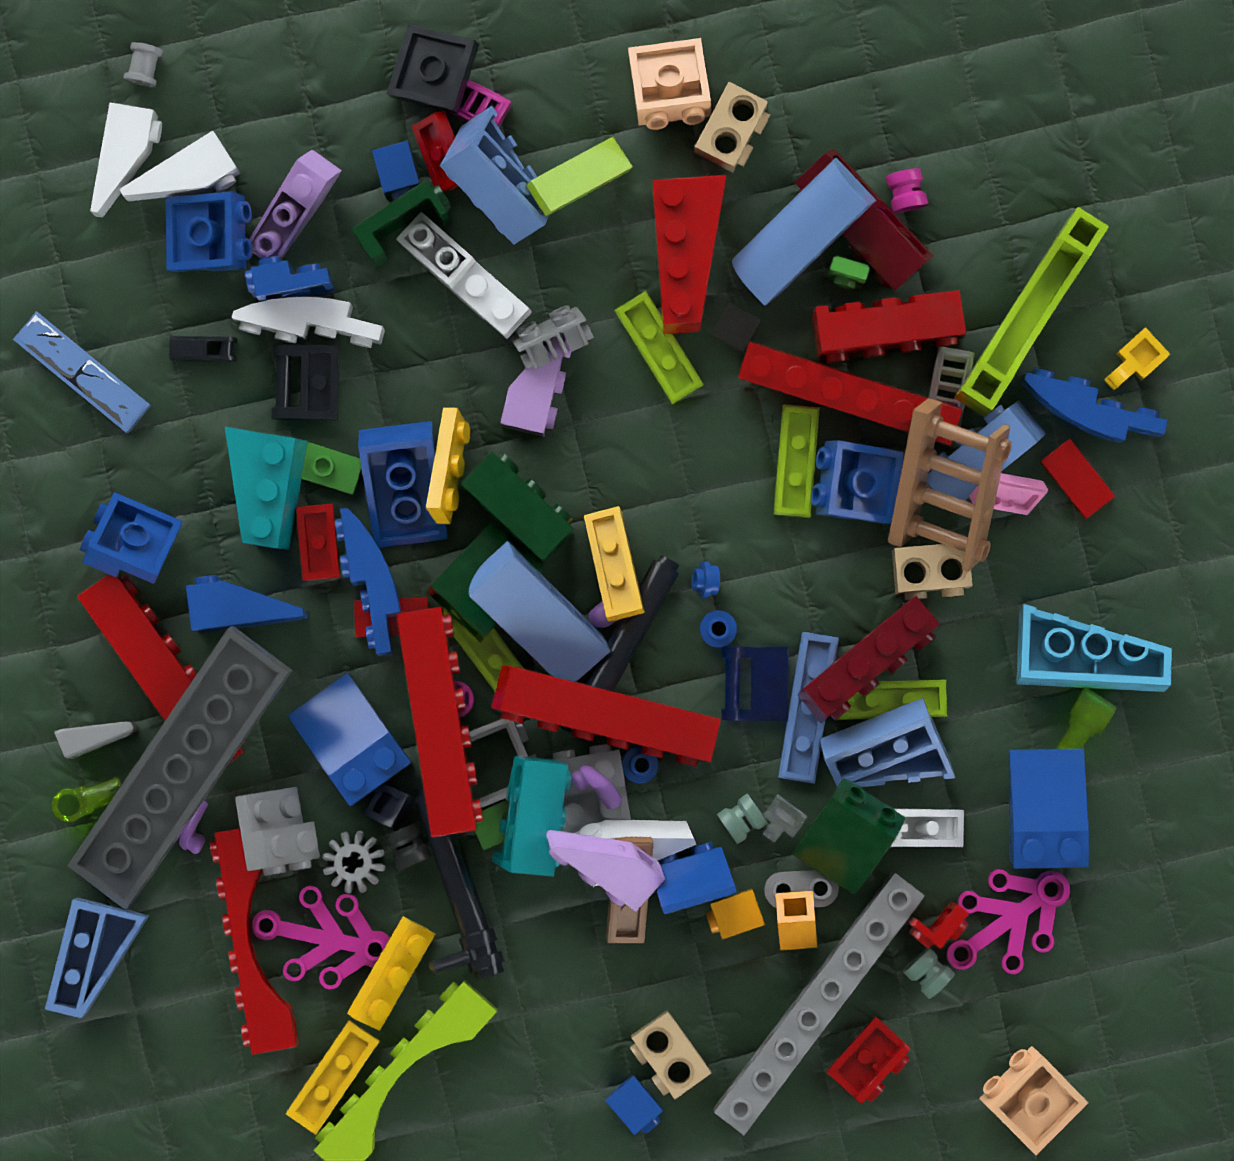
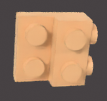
M701 38L628 48L639 126L647 125L649 129L658 130L666 127L668 122L683 120L688 125H695L704 121L705 117L711 116V98Z
M1031 1046L1027 1051L1021 1049L1011 1057L1009 1061L1011 1067L1001 1077L993 1076L985 1083L983 1087L984 1094L979 1099L1037 1155L1088 1102Z

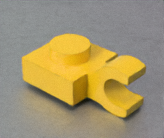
M1145 327L1116 353L1123 363L1109 374L1104 381L1113 391L1133 373L1142 381L1171 354Z

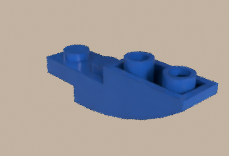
M1033 368L1032 373L1026 372L1022 376L1021 384L1040 404L1063 421L1084 432L1116 443L1125 441L1127 430L1154 437H1161L1165 434L1168 420L1159 418L1160 412L1147 408H1138L1137 413L1123 410V403L1102 399L1101 404H1097L1096 399L1099 389L1090 387L1091 381L1078 377H1069L1068 382L1054 379V372Z
M348 508L340 509L341 519H335V527L338 541L345 540L347 555L340 556L343 578L350 577L353 586L366 584L367 589L360 590L363 612L370 611L372 626L366 627L369 649L375 648L378 656L392 655L393 648L388 618L397 617V614L402 613L393 576L370 533Z

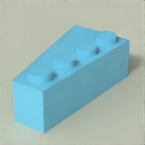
M1023 604L1019 610L1016 684L1165 692L1171 686L1172 648L1126 634L1121 635L1107 631L1105 628L1077 622L1056 613L1051 614L1037 610L1036 607Z

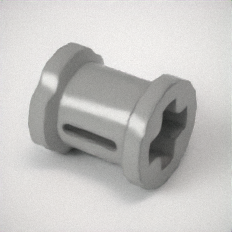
M132 42L130 45V49L133 51L129 71L124 73L123 79L133 84L155 87L157 82L154 79L158 57L163 55V50L149 44Z

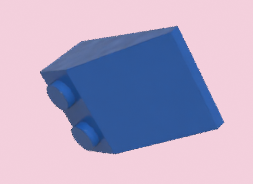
M432 421L359 430L358 449L373 539L378 548L448 539L447 525L436 524L426 509L436 452Z
M217 575L194 578L195 585L186 586L191 631L198 633L227 630L232 626L244 628L310 619L309 612L300 607L221 581V577H217Z
M349 673L343 675L288 715L349 806L355 805L380 785L413 763Z
M1083 748L1009 750V860L1014 869L1089 867V826Z
M712 842L692 847V855L678 859L677 853L658 860L665 880L656 890L664 914L737 893L721 846L714 848Z

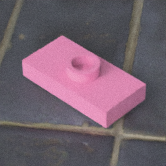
M1001 473L993 509L1028 515L1048 492V488L1044 481ZM979 486L969 495L973 504L976 502Z

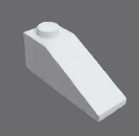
M109 103L90 209L95 217H104L121 194L119 189L130 182L151 154L153 143H159L162 121H157L158 116L154 110Z
M211 131L119 190L127 201L210 193L215 189L219 193L231 187L236 182L234 177L239 175L240 172L214 131Z
M894 808L906 820L890 847H963L964 810Z
M604 820L599 823L587 824L574 833L613 840L622 837H652L654 842L652 858L656 861L696 845L687 821Z

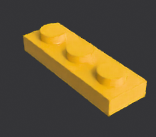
M443 408L426 504V509L436 524H451L453 511H456L459 505L457 485L459 477H462L464 474L463 450L464 444H468L470 440V426L464 420L458 408Z
M617 506L584 515L608 622L645 613L622 510Z
M403 916L347 1014L355 1020L380 1031L433 940L435 933Z
M349 1020L285 1114L316 1135L380 1040Z

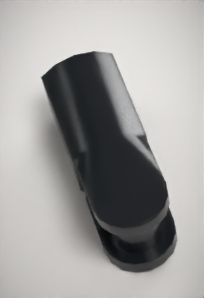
M170 336V361L237 362V357L233 356V345L237 343V338ZM209 343H219V355H209Z

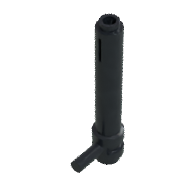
M660 555L658 560H653L639 585L645 613L620 619L607 642L611 652L593 667L585 685L612 692L615 690L678 577L677 569L679 564L663 555ZM560 726L561 729L572 734V728Z
M424 786L415 789L417 797H414L461 934L459 942L462 948L460 952L429 962L430 971L433 976H437L468 965L470 973L474 972L477 981L504 972L502 962L505 960L502 951H497L494 942L498 940L494 928L488 925L458 835L451 834L431 837Z

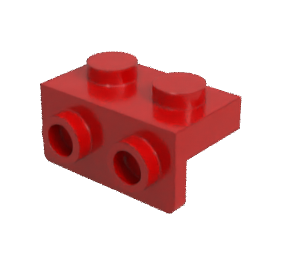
M951 901L929 929L918 919L910 916L906 921L912 926L908 933L928 949L932 944L941 949L949 938L955 941L969 925L965 921L969 913L959 904Z
M874 1016L829 1066L826 1072L860 1104L866 1099L872 1102L885 1088V1085L882 1083L885 1077L891 1071L896 1075L908 1063L910 1057L907 1053L911 1048Z

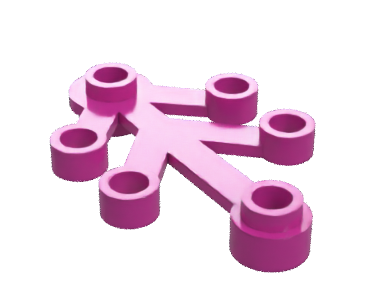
M1001 869L993 870L987 879L988 885L992 890L1003 892L1007 889L1031 893L1030 896L1020 903L980 897L972 891L961 893L957 903L969 914L979 911L1002 916L967 941L958 939L951 942L946 950V958L949 964L959 970L970 968L974 965L979 950L1010 929L1007 953L1001 958V967L1009 974L1021 972L1024 967L1022 951L1028 915L1040 907L1038 931L1034 932L1031 937V945L1036 951L1041 953L1050 951L1054 946L1052 930L1056 908L1063 905L1070 895L1069 882L1059 872L1046 871L1041 873L1036 879L1009 875ZM1001 873L1005 876L1006 883L1003 887L997 888L993 884V877ZM1049 882L1055 883L1058 889L1057 893L1051 897L1047 896L1044 891L1045 885ZM967 895L974 896L976 904L972 909H966L963 906V898ZM1041 934H1045L1049 938V944L1045 948H1039L1036 944V939ZM958 947H964L967 950V957L963 961H957L954 957V951ZM1010 956H1016L1019 960V965L1014 970H1009L1006 966V960Z
M316 886L303 888L300 892L299 900L304 907L310 908L322 929L282 921L280 915L272 910H264L255 915L252 921V930L262 940H271L277 936H283L319 944V946L299 959L293 958L284 964L283 974L290 981L302 979L307 970L340 949L355 952L353 956L337 967L329 966L322 970L319 981L326 989L337 988L341 984L342 979L364 965L373 968L380 955L372 956L368 951L369 945L377 942L382 946L383 951L390 939L386 933L371 929L358 908L359 902L357 898L352 894L341 895L336 901V910L342 916L348 917L359 938L344 935L324 904L321 890ZM307 890H314L317 893L318 899L316 903L309 904L305 901L304 894ZM344 898L353 900L354 908L351 912H345L341 909L340 903ZM264 918H268L273 922V929L268 933L263 932L260 928V922ZM291 963H297L301 966V974L299 976L293 977L289 974L288 967ZM327 971H334L337 974L338 981L336 984L329 985L325 982L324 975Z

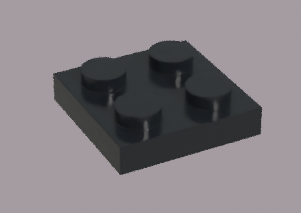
M408 24L387 94L391 98L458 114L480 44L472 39Z

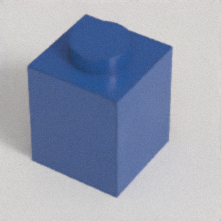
M408 141L372 150L385 198L393 197V200H396L420 184Z
M634 1073L605 1097L608 1105L634 1135L640 1130L647 1134L662 1120L658 1115L663 1111V1107Z

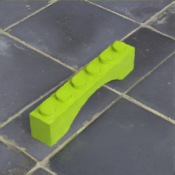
M1080 207L1075 209L954 398L984 418L994 409L1043 327L1109 228L1108 225Z
M466 980L460 986L453 981L439 997L444 1004L434 1014L428 1010L414 1025L419 1032L409 1042L406 1038H403L389 1053L394 1058L389 1066L384 1070L379 1065L365 1080V1083L369 1086L366 1092L360 1098L354 1093L340 1109L344 1114L342 1119L335 1126L329 1121L318 1133L315 1139L319 1144L314 1151L325 1161H365L375 1149V1130L380 1109L389 1090L399 1076L415 1061L433 1050L452 1043L472 1040L498 1009Z

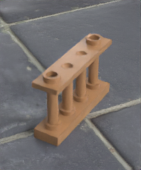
M928 398L913 411L888 543L902 547L911 538L918 535L964 551L961 570L969 572L979 562H984L990 550L991 543L987 540L1002 466L1007 460L1012 447V442L1008 440L1011 426L1003 424L989 437L944 422L943 417L940 416L943 402ZM941 436L986 452L982 471L938 456L937 452L933 450L935 438ZM933 469L978 485L975 504L931 489L930 484L927 483L929 471ZM926 502L972 519L968 537L923 521V517L920 516L922 505Z

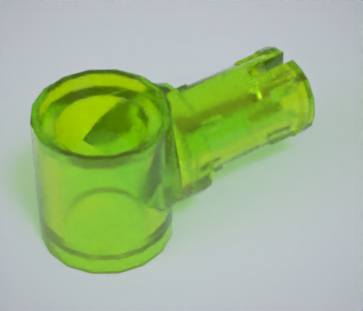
M1085 687L1068 714L1071 716L1068 721L1071 725L1056 749L1083 748L1090 736L1094 737L1096 733L1101 734L1114 715L1117 706Z
M118 776L87 788L85 785L57 792L51 805L54 817L63 823H73L79 820L80 817L94 813L95 808L109 804L117 791L110 792L109 790L121 786ZM73 796L77 799L79 803L78 812L73 816L61 814L57 806L60 798Z

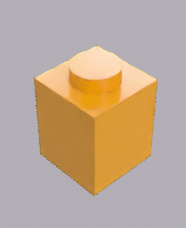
M753 889L710 902L712 911L705 913L712 934L719 932L722 940L765 925Z
M813 891L777 893L776 907L780 950L817 948Z

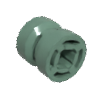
M748 794L739 798L737 805L733 808H725L717 814L736 844L745 840L747 833L751 830H759L768 824Z
M926 948L903 971L911 981H917L921 985V991L928 999H931L940 992L955 976V973L947 965H941L937 961V954L931 948Z

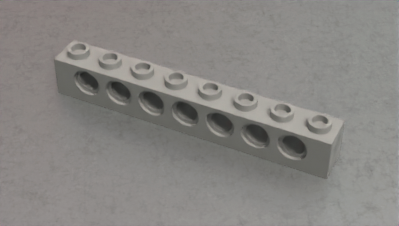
M890 873L714 1106L713 1111L741 1134H746L925 897L924 894L896 873Z

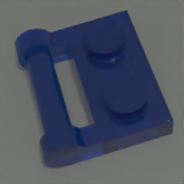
M723 646L722 658H725V709H721V721H788V647ZM740 658H751L750 710L740 709Z

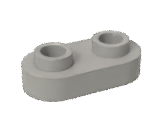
M817 870L777 872L767 879L764 886V895L767 901L775 908H777L776 888L782 883L790 887V892L813 891L814 907L830 905L836 899L839 891L837 883ZM819 881L827 885L826 893L821 896L816 895L813 891L814 884Z

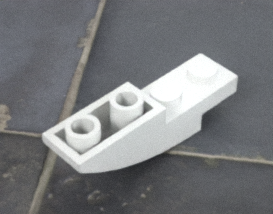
M422 212L397 237V241L506 339L532 313L522 301L479 265L468 252Z
M286 297L270 299L234 310L232 314L234 322L240 324L239 330L260 335L262 329L276 333L275 339L291 344H296L297 338L307 340L310 327L315 328L314 334L331 339H335L336 334L351 337L350 343L366 348H371L372 342L381 344L385 332L383 326L350 318L353 309L350 302L329 298Z

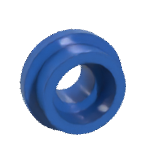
M702 561L698 569H694L692 572V589L698 592L700 598L707 599L709 595H717L720 586L718 566L710 565L709 562Z
M721 610L708 613L700 624L702 639L712 647L727 646L734 640L737 633V625L734 618L729 613ZM722 622L726 627L725 633L721 636L714 635L711 630L713 623Z
M642 746L629 749L621 760L624 776L629 781L639 784L653 779L658 770L657 757L642 754ZM639 758H643L646 762V768L642 772H638L635 769V762Z

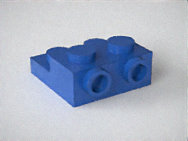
M234 192L165 197L166 271L209 270L214 272L246 269V260H249L252 256V245L250 240L245 238V223L250 222L252 211L250 204L245 201L244 195Z
M279 256L259 260V266L251 267V270L245 271L248 291L252 293L253 298L257 297L260 302L286 297H313L334 293L335 287L329 270L327 268L321 269L320 264L299 267V273L295 274L288 260L281 261Z
M839 440L825 441V446L818 450L816 456V466L818 469H821L820 484H816L811 493L812 505L817 506L816 514L891 525L904 452Z
M114 492L109 504L101 503L93 520V523L98 525L95 532L88 530L83 539L80 551L85 552L82 563L114 577H117L120 570L154 584L183 521Z

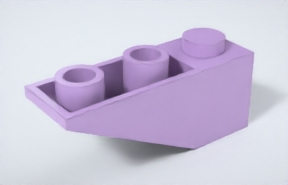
M310 150L298 158L249 239L252 245V253L261 259L279 256L282 259L322 204L342 170L314 150Z
M563 333L560 336L568 351L567 355H564L556 336L551 338L550 341L558 359L554 360L546 344L545 348L551 362L537 369L531 367L526 370L525 368L509 386L500 422L501 427L543 437L545 436L546 428L553 430L558 408L551 407L554 393H562L566 372L560 371L563 357L570 358L571 350Z
M549 830L546 833L551 856L564 866L569 863L578 870L579 876L589 885H600L606 890L607 896L618 906L622 907L626 904L636 912L665 880L660 863L632 842Z

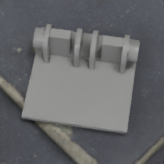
M569 305L560 307L549 314V320L538 325L536 321H532L515 330L517 335L510 339L518 352L526 351V354L520 356L526 370L531 367L537 369L551 362L543 344L544 341H546L554 360H556L558 356L550 341L551 338L556 336L564 355H567L568 351L560 336L561 333H563L571 352L588 345V340L594 338L588 324L583 327L580 326V323L587 320L577 307L570 309Z

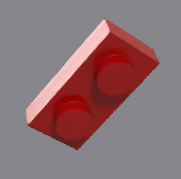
M445 111L435 112L411 127L434 187L439 185L443 193H447L458 187V185L449 179L440 164L455 137Z
M334 504L296 507L303 581L341 578Z

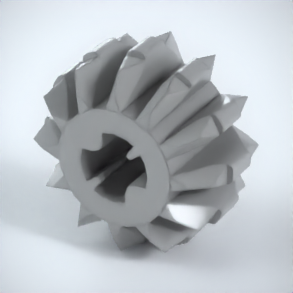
M363 831L356 832L354 843L351 842L348 832L341 833L344 846L342 847L337 841L331 840L329 845L337 854L324 853L322 857L326 861H334V866L323 870L324 874L329 875L335 871L338 873V876L332 881L331 885L337 887L343 879L347 880L344 889L345 893L348 894L353 890L354 881L357 882L361 893L366 892L365 877L372 884H378V877L371 873L372 869L384 871L386 868L382 863H374V858L385 855L384 850H377L373 853L369 850L377 842L375 837H371L365 845H362ZM353 852L359 853L361 856L358 859L363 858L364 860L363 867L356 868L355 873L348 870L350 865L345 866L344 864L345 857H351Z

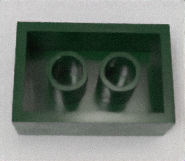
M491 451L461 482L462 489L544 565L573 534V527L570 525L573 522V518L560 505L556 504L553 508L543 500L546 497L545 491L531 478L524 482L517 475L519 467L506 454L502 452L498 457Z

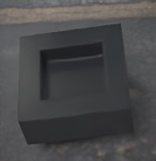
M383 783L378 787L363 815L391 830L398 831L413 806L415 799Z

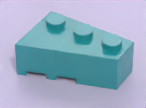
M225 427L242 543L290 550L308 441Z
M515 756L506 794V800L510 801L508 819H501L498 829L500 833H505L501 851L493 852V863L510 873L554 876L555 867H558L560 863L549 853L550 846L546 833L549 830H563L566 824L567 815L566 809L563 807L564 794L568 793L571 786V772L568 770V764L554 759Z

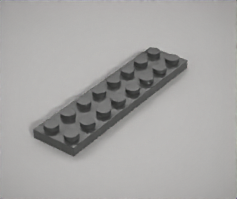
M234 626L229 627L67 866L123 909L131 908L293 670Z

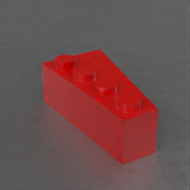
M726 175L652 180L663 335L700 332L726 185Z
M960 290L914 295L909 297V301L902 302L901 298L881 299L872 302L871 307H865V304L860 302L845 303L844 306L835 308L836 312L830 313L828 305L815 307L811 315L817 358H826L827 364L849 361L848 355L863 353L864 359L885 356L886 349L899 348L900 353L916 352L922 350L921 344L936 342V348L939 346L958 345V339L966 335Z

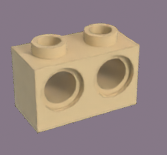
M728 82L695 145L694 153L732 173L737 164L744 167L754 148L748 144L753 133L761 134L769 120L770 114L765 112L768 101ZM738 105H746L751 108L753 116L747 121H739L733 116L732 110ZM721 137H729L735 142L736 149L731 153L724 154L717 150L715 143Z
M944 544L894 548L892 550L895 593L905 594V600H911L914 596H917L919 599H926L927 592L940 590L942 597L964 595V588L973 586L971 570L969 572L961 570L965 552ZM952 560L959 565L960 575L956 580L951 581L943 577L941 566L944 561ZM915 563L923 569L924 576L920 583L913 584L906 580L904 569L907 564Z
M668 1010L631 1035L635 1044L630 1046V1049L642 1065L649 1062L656 1075L651 1078L664 1096L670 1092L673 1098L676 1099L711 1074L709 1067ZM654 1031H661L668 1037V1044L661 1051H653L647 1046V1037ZM675 1062H684L690 1069L689 1076L683 1081H674L668 1075L669 1067Z

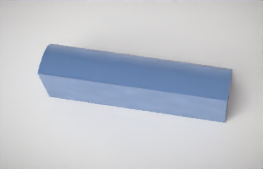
M835 158L732 259V265L746 287L765 306L774 301L877 200Z
M508 541L483 563L473 577L469 587V596L553 677L576 682L611 652L604 635Z

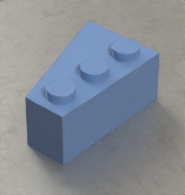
M490 106L461 126L440 166L446 172L449 179L455 182L469 196L472 203L477 208H480L495 224L497 230L504 234L514 245L543 227L550 215L545 216L527 189L526 185L537 176L530 165L526 168L523 167L512 149L517 146L511 135L507 138L504 137L493 119L498 114L493 106Z
M1019 400L1006 410L999 405L984 418L988 425L978 432L980 435L989 437L1003 424L1011 426L1008 440L1012 442V447L1007 460L1003 463L1002 471L1047 434ZM955 442L959 446L958 450L949 457L945 452L939 455L982 471L986 452ZM933 469L928 473L927 483L930 484L932 489L964 501L969 498V495L978 486Z
M923 698L820 739L824 759L836 786L839 785L843 778L860 787L885 785V781L908 779L909 783L920 782V778L943 776L944 779L955 778L950 758Z
M78 897L73 899L45 1010L78 1018L84 1017L150 915Z

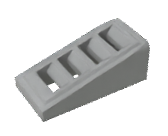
M939 346L936 349L928 398L962 408L957 425L961 427L965 405L956 399L937 396L938 390L955 393L959 391L972 370L975 353ZM943 361L964 363L963 370L943 366ZM941 375L961 378L960 385L942 382L940 377Z
M125 721L59 729L55 731V735L64 758L74 759L137 733L138 727L136 723Z

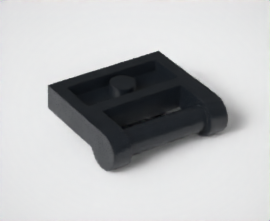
M273 345V357H276L275 407L272 408L271 419L338 421L339 346ZM294 357L301 358L300 407H290L291 358Z

